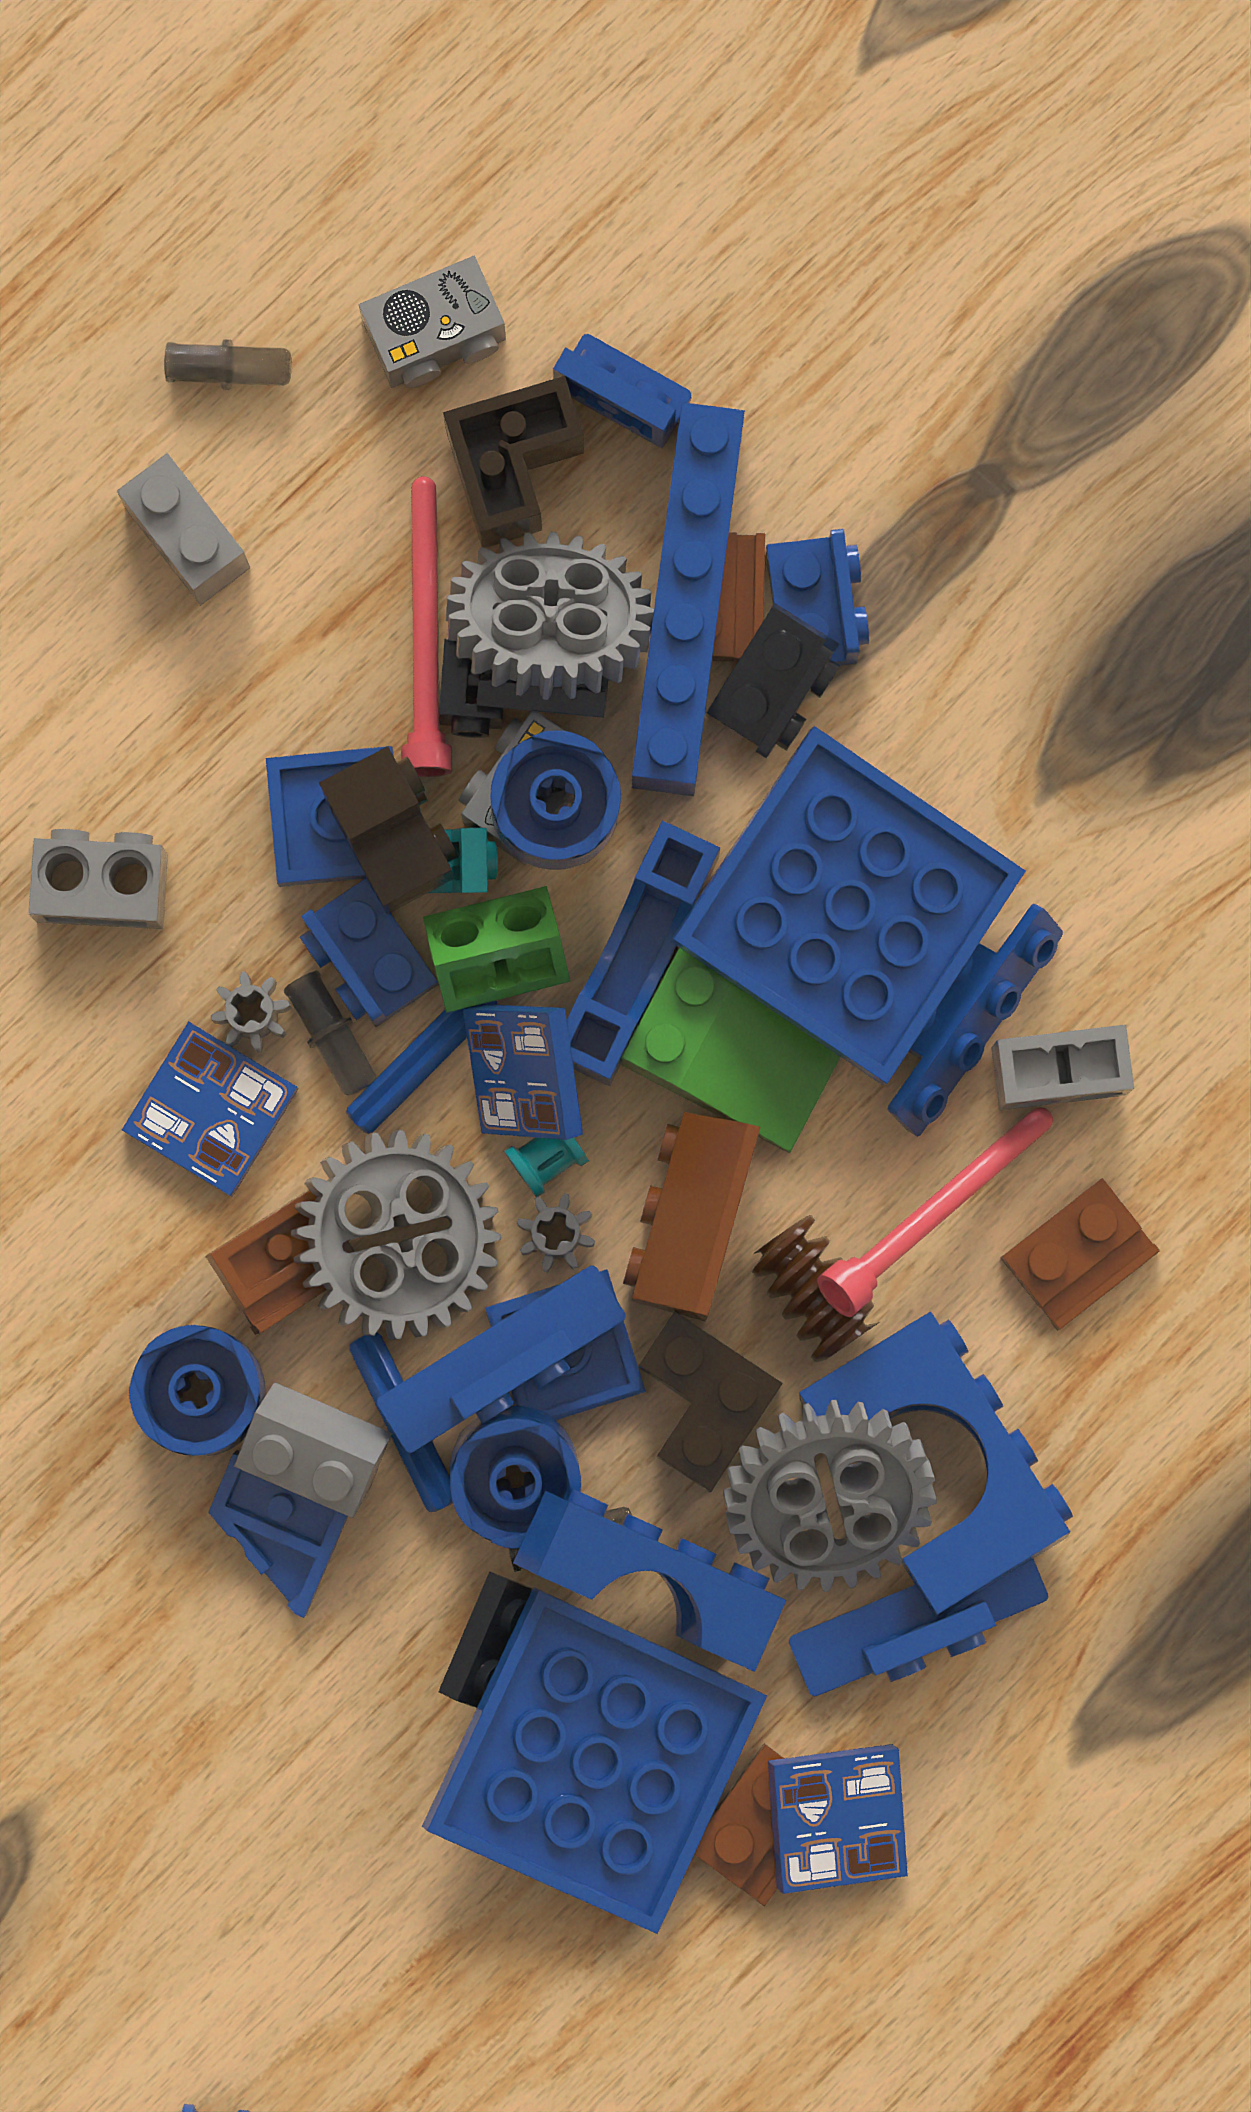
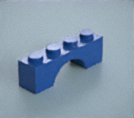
M662 820L634 878L626 902L605 948L567 1018L574 1070L611 1086L621 1065V1057L645 1014L677 947L670 940L705 889L719 859L720 847Z
M572 1489L568 1500L545 1491L513 1562L514 1564L589 1599H593L608 1584L621 1576L639 1571L657 1572L668 1585L674 1598L676 1607V1636L755 1672L787 1601L765 1590L770 1578L735 1562L729 1574L712 1566L717 1555L716 1553L683 1538L680 1539L676 1550L658 1542L663 1529L628 1513L622 1525L603 1517L608 1504L575 1489Z

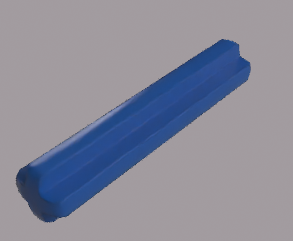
M497 1001L487 1002L483 1004L497 1005ZM463 1009L447 1013L444 1010L347 1107L346 1113L348 1117L363 1132L367 1134L373 1133L467 1038Z
M376 1332L373 1336H362L354 1340L349 1345L351 1355L388 1431L392 1433L391 1438L426 1510L437 1512L453 1504L450 1477L433 1441L412 1453L406 1452L377 1405L378 1397L404 1382L382 1336Z

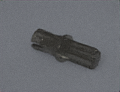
M224 339L222 345H192L167 342L164 371L167 382L221 383L223 390H230L232 384L285 386L289 384L291 379L292 357L290 350L286 348L233 346L231 339Z
M319 971L310 972L290 983L283 991L286 997H289L311 1036L307 1041L309 1047L318 1048L345 1095H354L366 1089L376 1079V1074L350 1030V1027L354 1024L351 1017L343 1018L323 983Z

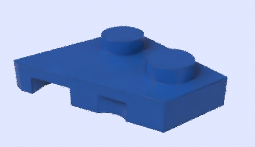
M236 1450L230 1459L208 1513L228 1536L234 1537L244 1548L245 1556L261 1575L265 1573L289 1601L287 1606L293 1613L304 1618L309 1611L348 1516L234 1467L240 1452Z

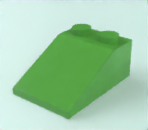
M679 948L621 1057V1065L725 1120L760 1127L758 1137L790 1153L840 1056Z

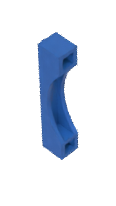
M685 402L681 404L632 771L633 789L694 796L745 410Z

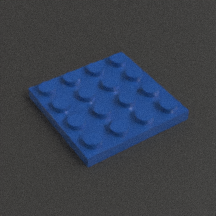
M814 726L808 731L670 942L881 1085L888 1084L1026 870Z
M533 1587L422 1827L434 1835L658 1934L767 1695Z

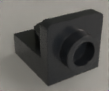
M444 639L439 723L440 725L451 726V734L468 738L488 737L489 729L503 728V708L467 703V697L477 698L478 680L481 673L473 674L471 672L472 659L470 657H457V641Z

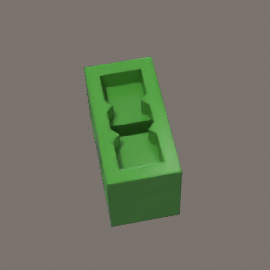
M547 886L423 917L446 1013L571 982Z

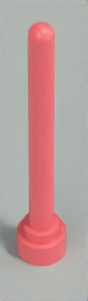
M422 476L415 479L411 487L414 732L407 735L408 744L401 747V759L408 757L419 777H439L452 773V746L445 743V733L439 732L436 484L431 478Z
M1042 1107L1033 1109L860 1259L851 1257L847 1261L837 1260L817 1279L818 1287L826 1301L840 1314L846 1317L854 1316L873 1299L872 1291L877 1287L876 1278L1051 1128L1053 1123L1051 1112Z

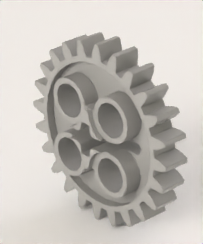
M528 532L524 534L523 546L516 547L504 537L500 539L499 554L481 547L478 549V564L464 561L462 563L461 577H452L450 595L447 596L446 607L448 639L457 641L456 655L458 658L472 657L471 672L473 674L483 673L490 669L493 670L492 686L498 687L511 679L516 681V695L522 696L533 685L539 686L540 694L545 700H548L551 696L553 687H562L565 694L570 699H574L576 697L577 685L585 684L594 693H599L602 676L619 683L622 681L623 666L632 669L638 667L639 653L647 652L649 648V637L654 608L650 607L651 591L650 589L641 588L642 574L640 571L625 573L627 558L621 556L609 561L605 560L606 545L600 544L591 551L582 549V536L577 535L569 545H562L556 532L549 534L546 543L538 544L534 536Z
M397 1130L391 1133L388 1148H386L380 1135L377 1132L366 1135L365 1154L353 1141L342 1145V1154L346 1164H342L332 1157L323 1159L320 1163L329 1179L325 1181L312 1177L304 1183L309 1191L316 1196L315 1202L307 1201L295 1204L294 1209L310 1218L309 1226L291 1230V1236L308 1241L309 1246L308 1250L294 1257V1263H313L315 1272L303 1282L304 1287L309 1288L323 1284L327 1291L320 1300L319 1308L321 1310L327 1309L338 1303L343 1305L339 1318V1324L342 1326L350 1325L359 1315L362 1316V1333L364 1336L375 1335L382 1322H385L388 1339H401L406 1321L415 1337L426 1336L428 1316L439 1328L450 1326L451 1318L447 1306H451L461 1313L470 1311L472 1306L464 1291L466 1289L476 1292L486 1291L488 1285L476 1272L478 1268L495 1267L498 1263L495 1258L483 1252L484 1244L501 1240V1234L484 1229L483 1223L484 1220L496 1215L498 1208L490 1206L479 1207L477 1201L489 1188L488 1183L469 1186L465 1179L470 1174L474 1164L469 1161L454 1168L449 1165L454 1149L450 1144L441 1147L434 1155L430 1154L431 1143L430 1135L428 1134L418 1136L411 1148H408L404 1130ZM413 1179L424 1182L429 1187L432 1195L430 1208L424 1214L414 1211L406 1199V1190ZM352 1194L364 1197L371 1207V1218L364 1229L354 1227L345 1215V1204ZM441 1217H446L450 1222L449 1227L445 1230L405 1239L399 1242V1245L398 1243H389L352 1253H346L342 1248L343 1243L347 1240L392 1229L394 1226L400 1228ZM429 1241L438 1243L447 1255L445 1270L438 1277L430 1274L422 1263L421 1254ZM369 1256L379 1259L386 1269L387 1278L385 1284L377 1292L368 1289L360 1277L362 1263Z
M831 1400L827 1407L826 1415L817 1416L809 1403L803 1406L802 1421L794 1423L786 1414H779L781 1431L776 1434L759 1427L756 1433L760 1448L757 1449L750 1446H741L739 1448L743 1466L728 1468L731 1487L723 1491L727 1507L725 1513L730 1534L735 1536L739 1553L750 1554L753 1569L758 1571L769 1565L773 1582L776 1583L785 1579L792 1572L798 1590H803L812 1577H818L823 1591L829 1592L834 1577L843 1576L848 1586L854 1588L857 1583V1572L865 1569L872 1577L878 1579L881 1577L878 1564L881 1560L886 1559L897 1565L902 1564L899 1550L900 1544L910 1547H918L920 1545L916 1527L931 1526L932 1521L928 1506L934 1505L937 1502L932 1483L935 1482V1477L921 1440H912L908 1425L905 1422L892 1427L888 1411L884 1409L868 1420L863 1402H857L849 1415H841L837 1400ZM819 1453L826 1455L846 1532L845 1537L842 1539H835L833 1536L814 1462V1457Z

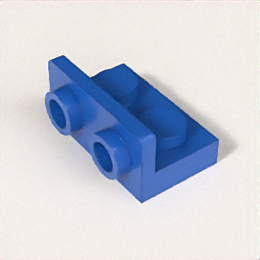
M584 334L581 337L574 351L565 347L553 367V379L565 376L572 399L662 449L679 422L682 402L690 403L692 394L687 388L590 334Z
M844 529L831 530L829 537L767 544L766 556L773 605L775 603L839 643L840 645L831 657L832 661L840 666L856 664L860 653L859 645L869 644L865 606L854 607L851 583L861 582V568L857 545L846 546Z
M367 878L315 913L310 909L301 916L309 931L299 938L320 968L330 962L336 968L345 983L335 990L356 1021L367 1014L375 1027H377L439 985L392 914H386Z

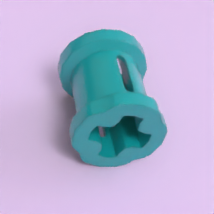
M534 1137L519 1149L511 1146L504 1151L535 1197L545 1193L544 1185L573 1164L582 1167L589 1162L575 1138L561 1140Z

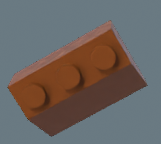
M687 1112L683 1113L680 1127L667 1124L657 1160L669 1164L663 1188L650 1185L640 1220L642 1223L652 1225L645 1250L633 1247L623 1284L635 1287L632 1296L633 1302L672 1313L675 1311L680 1315L706 1322L760 1127Z

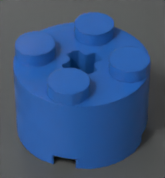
M557 730L544 731L533 735L504 755L494 772L490 794L493 824L503 845L513 855L527 864L542 869L562 870L588 863L606 846L616 828L621 803V788L612 764L597 745L581 735ZM553 787L565 790V801L573 805L572 807H561L558 814H550L546 812V803L539 800L538 797H549Z
M200 1325L176 1327L152 1340L141 1354L135 1366L129 1387L131 1409L143 1432L163 1448L189 1456L216 1455L240 1444L245 1439L253 1416L266 1394L262 1369L251 1350L239 1339L222 1330ZM194 1374L202 1381H212L214 1390L206 1394L208 1404L203 1408L197 1402H185L182 1393L191 1388L189 1377Z
M511 1406L483 1424L477 1417L460 1432L452 1451L450 1460V1490L458 1516L472 1531L491 1541V1543L504 1548L514 1549L521 1547L545 1491L565 1500H568L572 1489L581 1492V1475L573 1442L564 1428L549 1414L542 1412V1410L525 1406ZM518 1465L521 1472H528L524 1475V1486L512 1488L509 1479H500L506 1476V1467Z

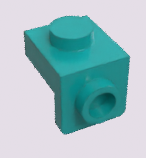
M487 828L444 829L458 855V858L448 862L454 879L429 893L488 892V880H495L497 877L498 853L496 842L487 841Z

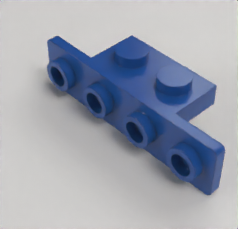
M1032 904L997 953L980 943L977 945L910 1048L909 1053L921 1060L888 1105V1111L907 1131L915 1136H920L928 1124L934 1122L942 1114L950 1093L965 1072L971 1070L979 1062L983 1055L985 1044L1002 1020L1007 1019L1014 1013L1019 1005L1022 992L1039 968L1046 966L1053 958L1063 931L1044 908L1037 904Z
M589 1266L381 1395L377 1399V1405L405 1451L412 1453L474 1414L477 1415L483 1424L511 1407L515 1402L509 1392L531 1379L538 1390L570 1370V1367L564 1359L566 1356L624 1321L626 1314L597 1267Z
M1032 1559L937 1619L916 1585H912L790 1636L789 1645L807 1689L812 1696L821 1695L871 1673L876 1676L887 1672L890 1682H893L926 1668L922 1656L941 1648L947 1647L950 1657L985 1644L986 1639L983 1631L995 1627V1622L1047 1601L1048 1593L1035 1561Z

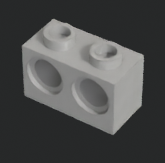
M73 829L51 830V839L34 838L29 915L37 923L163 929L168 854L162 845L152 844L153 836L148 834L120 832L115 833L114 842L89 841V832ZM66 861H75L82 864L83 878L76 888L70 891H58L53 888L52 874L58 865ZM131 864L145 867L147 870V881L139 892L124 895L116 891L115 878L123 867Z
M1126 1025L999 1039L991 1047L999 1111L1126 1096L1134 1089Z

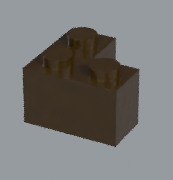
M565 376L443 412L447 437L483 548L500 544V539L504 537L510 541L523 537L528 532L533 534L542 531L541 512L528 470L584 454V436Z
M387 746L319 782L329 809L386 914L454 879L448 862L458 858V855L441 823L429 828L425 821L420 805L428 802V799L424 793L425 788L408 757L396 762Z
M675 1311L638 1366L639 1369L691 1403L656 1457L708 1492H712L739 1451V1448L743 1445L783 1384Z

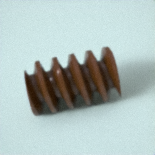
M809 1215L755 1252H761L762 1257L752 1273L755 1277L774 1273L777 1275L767 1294L770 1298L791 1295L792 1299L783 1310L782 1316L785 1320L805 1315L807 1320L796 1336L800 1341L815 1337L821 1338V1342L811 1356L814 1362L827 1360L880 1322L868 1325L864 1323L865 1318L874 1307L872 1301L866 1304L854 1316L846 1317L836 1311L822 1295L817 1283L818 1277L837 1260L843 1259L839 1257L823 1262L820 1260L819 1257L830 1241L827 1236L806 1240L804 1236L815 1221L813 1216Z

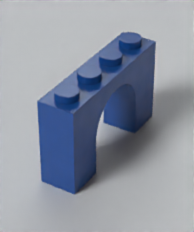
M930 1311L800 1391L799 1398L803 1406L809 1403L817 1416L826 1415L827 1407L831 1400H837L841 1415H849L857 1402H863L868 1420L882 1409L888 1411L890 1419L917 1411L939 1413L960 1423L977 1441L984 1456L987 1472L985 1491L977 1507L962 1522L902 1559V1565L937 1619L1068 1538L1070 1530L1065 1521L1072 1518L1073 1514L1054 1484L1043 1489L1030 1466L1037 1463L1038 1459L1020 1430L1017 1428L1008 1434L995 1412L1001 1409L1003 1404L984 1374L974 1379L960 1357L969 1351L949 1319L939 1325Z

